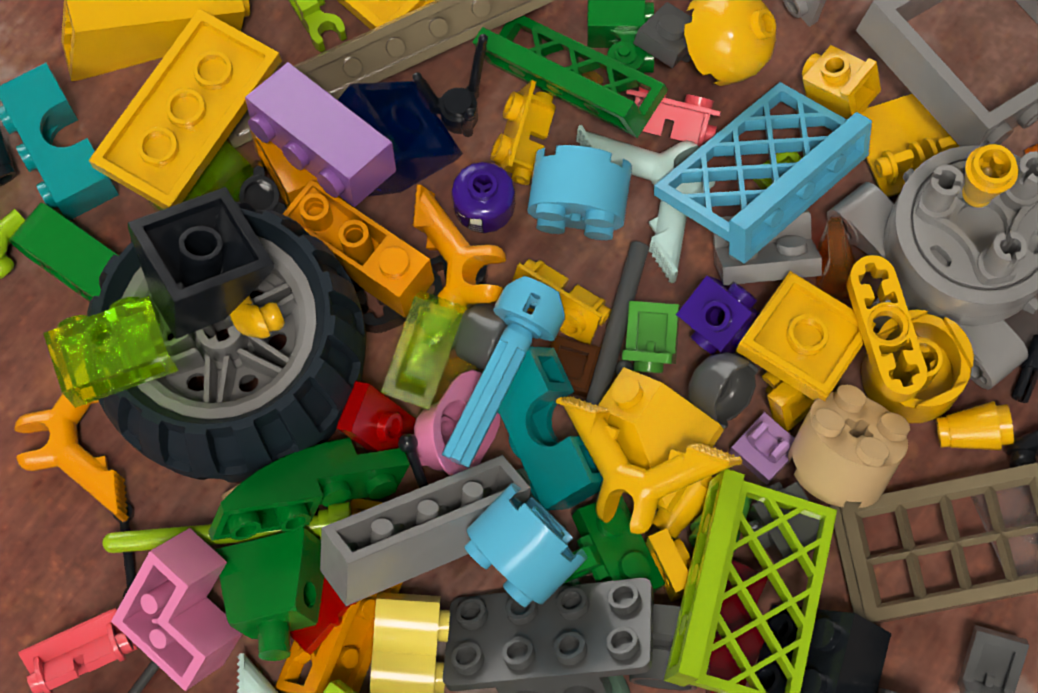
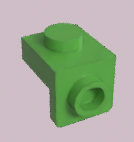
M629 301L626 350L622 351V360L634 361L633 371L663 373L664 363L676 364L679 317L676 314L680 310L681 305Z

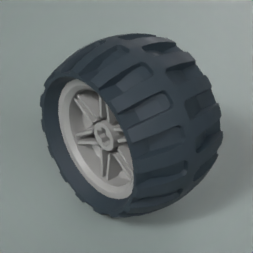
M236 202L274 263V270L254 290L260 291L263 294L251 300L258 308L263 307L269 302L276 303L285 321L284 327L281 330L270 332V337L265 339L242 335L234 326L229 315L223 321L180 338H174L166 343V337L172 332L152 299L132 239L131 243L119 256L114 254L105 265L99 277L100 295L92 297L86 315L85 335L88 342L86 364L93 389L106 416L124 439L141 454L175 473L198 480L209 478L222 479L231 483L243 482L256 471L282 457L315 446L317 443H325L337 430V424L353 389L355 381L361 382L366 350L364 318L355 288L341 263L321 240L309 235L296 221L273 210H265L263 214L257 213L252 206L242 202ZM223 329H228L230 337L219 342L217 333ZM283 334L286 336L287 342L281 350L278 351L269 345V341L274 335ZM192 377H204L203 390L193 391L188 388V382ZM254 378L258 379V386L253 391L243 392L240 390V385L246 384Z

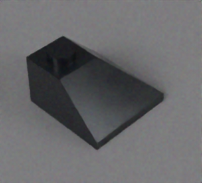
M226 187L128 222V230L152 299L175 339L225 320L274 270L273 261Z

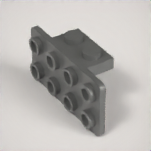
M634 578L560 586L543 604L532 601L527 607L521 606L507 592L456 598L450 604L449 633L445 649L443 682L450 691L496 687L498 693H612V685L608 677L642 674L648 672L652 667L654 601L652 584L647 578Z

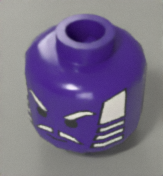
M488 162L474 163L461 170L454 180L451 191L455 215L460 223L471 231L479 233L495 232L505 226L513 216L516 204L513 180L506 170Z

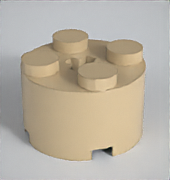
M848 384L841 385L836 392H831L826 401L820 398L814 401L790 446L788 459L790 461L793 458L797 467L794 476L799 484L816 498L839 507H844L846 501L862 502L859 508L869 507L879 500L903 460L908 449L907 435L910 431V426L904 417L889 412L879 403L867 398L859 388Z

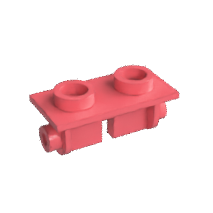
M640 86L638 91L631 89L626 91L628 96L635 97L634 102L638 108L649 93L648 90ZM686 94L685 101L680 102L668 99L665 95L642 132L661 136L665 119L672 120L674 124L670 139L692 141L701 147L703 143H706L716 134L717 126L709 125L710 116L720 118L721 111L713 110L714 101L707 98Z
M113 608L19 651L18 654L30 673L27 676V682L32 693H53L54 688L117 659L122 662L126 660V654L137 650V646L111 622L117 609Z

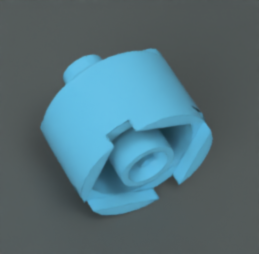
M558 145L556 146L555 155L545 156V148L538 150L535 157L527 209L529 215L537 219L536 228L550 234H562L565 232V227L585 230L584 235L591 239H613L614 230L623 227L625 222L632 173L631 163L623 158L621 167L611 163L612 153L585 146Z
M511 483L467 528V533L471 540L464 548L480 566L488 569L493 565L507 579L503 584L504 589L521 606L527 607L532 601L543 604L588 557L582 548L574 555L567 545L573 539L570 533L533 497H530L525 503L516 498L515 495L521 488Z

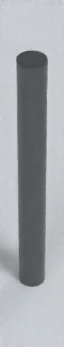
M634 241L630 243L586 398V402H591L592 405L598 406L612 383L628 325L629 301H635L649 250L648 245L642 242Z

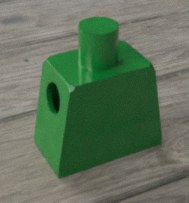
M301 528L293 532H284L216 549V552L227 561L219 578L229 625L250 639H258V657L260 659L279 661L290 657V632L314 626L318 623L324 575L320 571L321 540L305 528Z

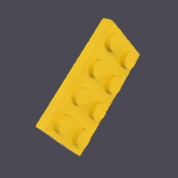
M198 9L88 161L95 170L163 209L182 203L248 110L245 97L268 79L282 62L279 52L207 12Z

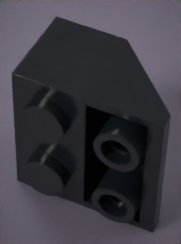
M772 605L771 610H773L774 608H776V607H778V606H780V605ZM787 609L769 618L768 625L782 648L796 640L798 627ZM817 609L800 693H877L891 633L856 613ZM765 641L760 650L757 663L772 655ZM793 650L786 653V656L789 659L790 663L793 655ZM776 660L755 672L766 693H785L787 678Z

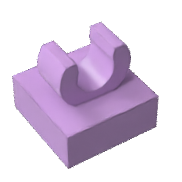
M764 412L731 447L730 453L734 454L735 457L740 456L743 460L742 464L768 485L789 463L788 451L794 437Z

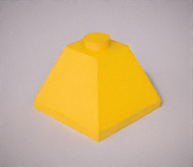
M623 367L598 404L599 407L602 406L603 409L608 408L610 411L608 425L620 429L617 441L629 463L646 470L668 461L672 449L686 453L687 446L704 443L705 446L710 445L713 448L724 431L718 422L664 383ZM687 487L660 498L657 508L671 513Z

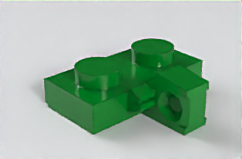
M622 495L617 511L608 523L598 518L596 502L577 509L572 515V519L581 535V538L577 540V544L580 549L584 550L588 559L565 583L592 573L596 583L601 581L647 578L650 580L654 592L660 590L665 585L642 535L630 532L632 515Z

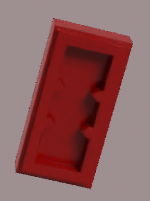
M355 381L337 424V429L368 451L378 452L398 449V440L403 434L410 433L414 435L416 419L372 385Z

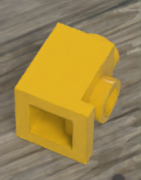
M832 45L822 55L818 53L812 54L807 59L802 70L806 97L845 119H849L856 112L862 114L881 91L877 61L868 58L865 62Z

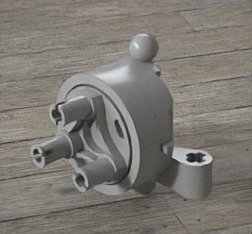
M961 146L932 156L916 168L915 171L912 168L906 171L903 175L905 184L895 204L876 185L865 182L827 211V219L834 232L844 242L856 246L868 255L883 257L892 264L896 271L908 311L916 309L928 311L927 314L935 315L942 319L947 317L962 328L971 343L974 353L970 379L981 388L989 390L1027 360L1029 355L1024 342L1004 319L1017 314L1021 310L1032 314L1038 310V300L1035 298L1038 295V152H1029L1022 158L1013 154L1018 165V177L1015 184L992 199L987 206L977 208L966 203L962 196V189L965 185L966 160L973 150L981 146ZM879 298L872 303L871 308L880 303ZM880 316L874 319L875 327L880 330L883 324L891 317Z

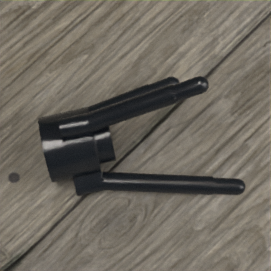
M481 34L478 37L469 84L465 89H450L439 98L420 73L416 72L412 76L418 89L429 103L430 111L433 114H440L443 126L448 131L454 134H463L465 137L472 136L473 128L478 121L476 99L479 97V84L487 50L488 36L486 34Z
M255 160L252 164L253 176L245 180L240 187L239 202L249 204L260 214H263L265 210H273L283 214L287 208L278 201L279 190L273 180L265 176L262 162Z

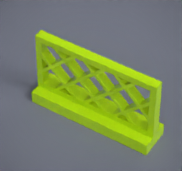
M730 469L723 470L709 482L664 681L682 687L690 684L716 693H766L755 672L776 660L787 678L785 693H800L837 510L744 481L745 474ZM746 497L763 502L774 521L754 532L742 513ZM780 508L789 510L791 512L784 515ZM798 514L820 520L816 541L804 548L788 523L789 519ZM778 527L793 554L773 565L757 537ZM738 530H740L744 538L736 542ZM748 543L763 571L743 582L731 562L734 550ZM812 549H814L813 557H812V561H811V559L809 558L807 552H809V551H811ZM797 559L808 577V582L804 592L792 597L777 569ZM767 576L783 604L762 615L746 587ZM727 580H729L733 588L725 592ZM737 593L753 621L731 633L720 611L723 600ZM804 598L801 611L796 602ZM787 609L798 630L796 640L782 648L766 620ZM756 626L772 655L751 667L735 638ZM717 629L722 639L713 644ZM726 644L742 672L728 681L707 675L711 652ZM793 650V655L790 663L789 659L786 656V653ZM745 678L750 687L736 683Z

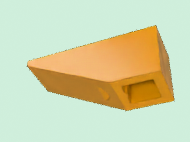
M312 179L283 213V215L299 223L309 235L321 240L335 255L352 280L404 318L407 317L435 281L430 258L341 198L330 196L320 184Z

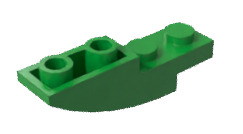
M350 438L325 442L308 447L297 453L289 454L256 471L240 483L220 503L208 531L211 541L225 538L244 540L257 533L280 529L284 532H293L306 525H310L319 505L328 507V505L366 497L375 500L385 498L396 492L410 466L408 458L399 448L357 454Z

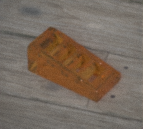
M830 217L817 247L822 257V276H816V287L835 299H850L847 291V278L855 264V257L841 217Z

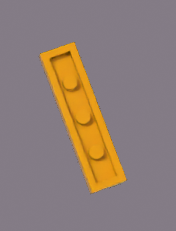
M353 499L350 503L352 515L382 504V502ZM402 583L381 592L399 593ZM378 593L350 605L342 616V623L332 629L311 655L306 653L294 640L290 649V657L284 663L275 689L283 693H323L331 681L339 679L359 693L372 661L375 608ZM311 660L312 666L304 686L296 684L304 664Z

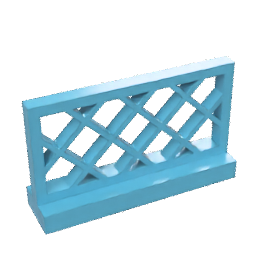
M779 82L654 185V196L728 241L729 255L745 264L869 155L872 120L858 112L854 113L849 119H845ZM779 102H783L795 109L797 114L770 115V110ZM825 126L833 131L829 136L808 137L806 127ZM799 128L801 138L773 139L772 129ZM765 130L767 140L739 141V135L744 131ZM803 152V158L795 163L777 164L776 153ZM769 154L770 164L742 166L741 155ZM734 156L735 166L707 168V162L713 157ZM772 178V184L767 189L745 191L744 180ZM737 180L738 191L710 193L709 182ZM703 182L704 193L683 194L676 190L682 183ZM740 205L741 209L729 222L712 212V207Z

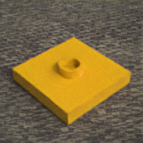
M790 271L738 344L736 352L814 401L817 398L826 401L864 345L852 308ZM872 322V327L874 329L876 323Z

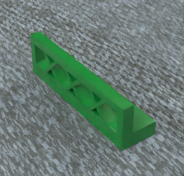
M520 16L507 22L499 35L482 27L472 42L476 47L479 35L486 34L488 42L485 59L489 64L527 83L531 80L537 81L535 87L636 138L639 137L668 92V88L664 83L525 16ZM520 29H523L533 34L535 47L527 49L512 41ZM564 49L570 53L572 65L563 67L545 58V56ZM579 57L585 61L579 62ZM603 68L608 72L610 84L602 86L583 77L582 74ZM616 75L619 76V77H621V78H623V79L617 81ZM638 86L649 91L639 108L634 101L620 95V92Z

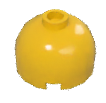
M693 0L690 2L688 10L694 9L692 13V22L685 24L684 35L689 55L697 70L703 76L711 73L718 80L714 84L718 86L730 85L756 75L769 62L775 48L776 21L762 0Z

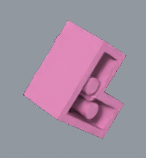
M191 528L148 553L111 620L118 629L184 691H187L223 666L242 636L241 632L229 625L226 614L207 598L227 561Z

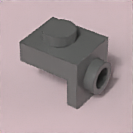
M666 2L638 29L633 44L671 68L680 60L689 62L692 58L688 52L684 28L685 24L692 22V17Z
M975 625L958 679L960 693H1015L1029 649L1027 639Z

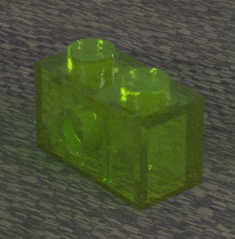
M149 296L120 299L111 304L109 310L89 317L86 315H76L66 318L57 325V328L43 333L61 392L75 408L179 371L160 313Z

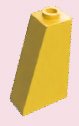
M64 0L61 43L71 81L83 80L163 58L198 9L241 31L244 17H249L250 15L249 0Z

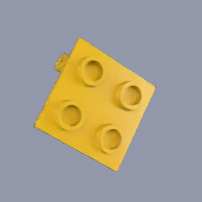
M913 94L866 108L861 114L872 120L869 155L866 157V160L879 189L888 198L900 194L905 184L903 175L910 168L915 171L916 168L932 156L951 148L960 147Z

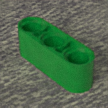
M39 203L9 238L10 243L23 255L89 302L93 296L100 295V274L114 254L117 255L44 203Z

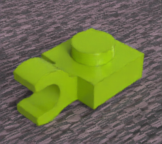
M288 0L307 33H310L313 46L319 52L325 50L321 37L324 31L333 30L338 34L341 41L347 39L345 26L341 18L335 14L324 13L320 10V7L325 5V0Z

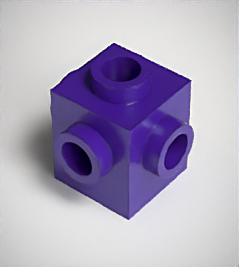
M707 275L676 315L695 330L690 337L700 347L714 355L717 350L735 353L738 344L760 313L753 308L758 300L739 284L733 282L730 287L723 286L722 281Z

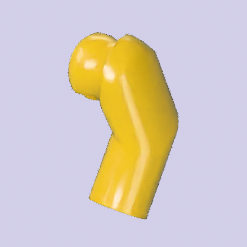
M250 295L230 314L234 326L242 335L259 339L270 337V332L281 330L285 324L282 313L276 303L269 302L263 307L258 308L257 305L253 304Z

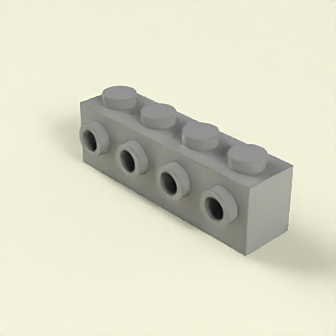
M501 455L322 527L320 571L345 606H348L468 555L464 548L471 540L467 533V528L511 483L521 488L515 497L523 503L529 499L531 488L506 458Z

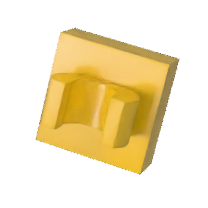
M767 371L762 375V379L770 385L765 390L768 394L767 397L773 420L788 432L807 416L814 400Z

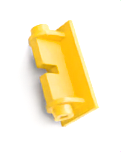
M531 80L520 91H513L508 97L503 110V118L507 119L503 134L501 133L497 137L490 155V159L496 165L512 173L511 179L521 185L530 184L536 152L545 147L530 140L529 137L532 135L542 140L547 138L556 109L552 103L554 99L552 95L546 92H536L535 95L533 94L537 82Z
M528 259L524 265L519 263L512 282L527 276L558 291L565 313V320L560 331L579 342L591 345L598 325L602 326L611 313L612 309L605 306L606 300L599 298L578 284L570 293H567L563 289L566 287L569 279L547 266L542 260L534 262ZM529 307L528 311L533 312L534 309Z

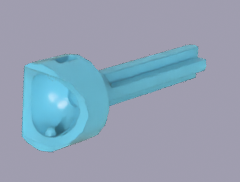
M527 276L518 278L506 285L493 308L494 313L508 326L504 329L441 454L458 465L470 468L532 343V338L548 341L555 340L565 320L559 292ZM529 307L534 309L532 314L527 313Z

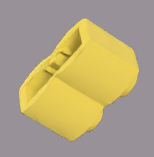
M378 592L375 608L370 693H444L445 684L442 679L444 662H436L437 641L448 642L450 610H440L441 596Z

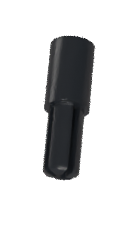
M1038 334L1032 337L1027 349L1028 359L1021 364L1022 371L1012 394V398L1016 401L1018 399V402L1021 403L1029 402L1038 379Z

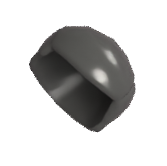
M722 352L708 356L695 369L688 384V399L691 404L714 419L725 429L728 427L727 421L736 418L750 404L756 387L755 375L759 371L758 367L744 356L736 353Z

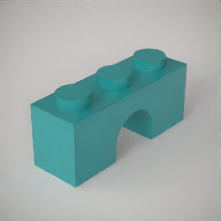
M47 63L0 85V100L3 104L0 106V119L9 134L17 131L23 143L16 146V150L29 172L38 169L44 181L36 184V187L47 206L52 209L59 207L65 218L70 221L119 195L111 179L95 170L88 161L95 152L88 138L69 147H56L52 145L56 134L64 127L78 121Z
M530 346L497 413L500 414L510 435V447L521 460L530 479V491L534 498L547 511L571 509L599 492L603 478L580 436H569L563 441L556 437L552 427V415L557 405L556 399L567 397L574 390L555 349Z

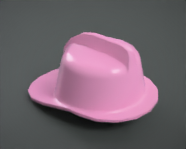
M470 370L460 373L451 382L441 400L424 409L416 418L414 436H416L418 441L416 452L421 466L445 471L450 476L469 469L452 462L441 454L482 375L481 372ZM499 413L496 414L470 468L481 463V460L495 439L500 426L501 416Z

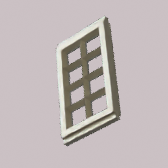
M1038 463L885 493L881 495L876 503L869 507L859 508L862 502L846 501L844 507L831 505L830 508L837 510L834 529L853 613L874 624L1038 593V573L1017 576L1008 538L1038 533V522L1005 528L996 493L999 490L1029 485L1038 517ZM984 494L993 531L960 537L951 500ZM939 503L948 540L915 546L907 509ZM895 512L903 549L870 555L862 518ZM996 541L1005 579L972 585L963 547ZM951 550L960 588L927 594L918 556ZM906 559L915 597L882 603L873 565Z

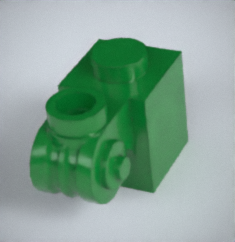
M588 0L587 46L590 48H609L608 57L643 74L653 73L654 56L633 43L638 29L654 15V2H645V0ZM616 75L617 81L623 79V78H621V77H619V76Z

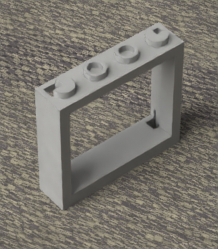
M874 0L856 31L960 147L972 145L985 146L989 143L1000 145L1013 133L1014 127L1020 125L1023 129H1026L1038 120V82L989 112L907 22L943 0ZM1015 0L1038 24V0Z

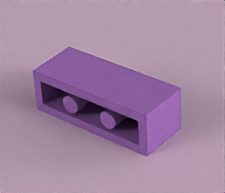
M289 62L245 97L250 116L248 125L256 137L264 143L271 141L282 150L292 166L298 170L305 168L317 178L324 191L334 198L340 196L350 205L356 207L396 172L392 142Z

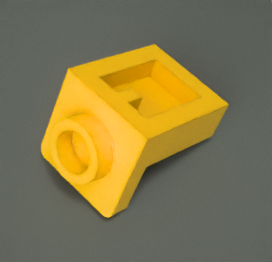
M666 528L648 536L646 546L665 582L664 588L669 599L673 602L684 595L691 558L682 540L678 538L673 541Z

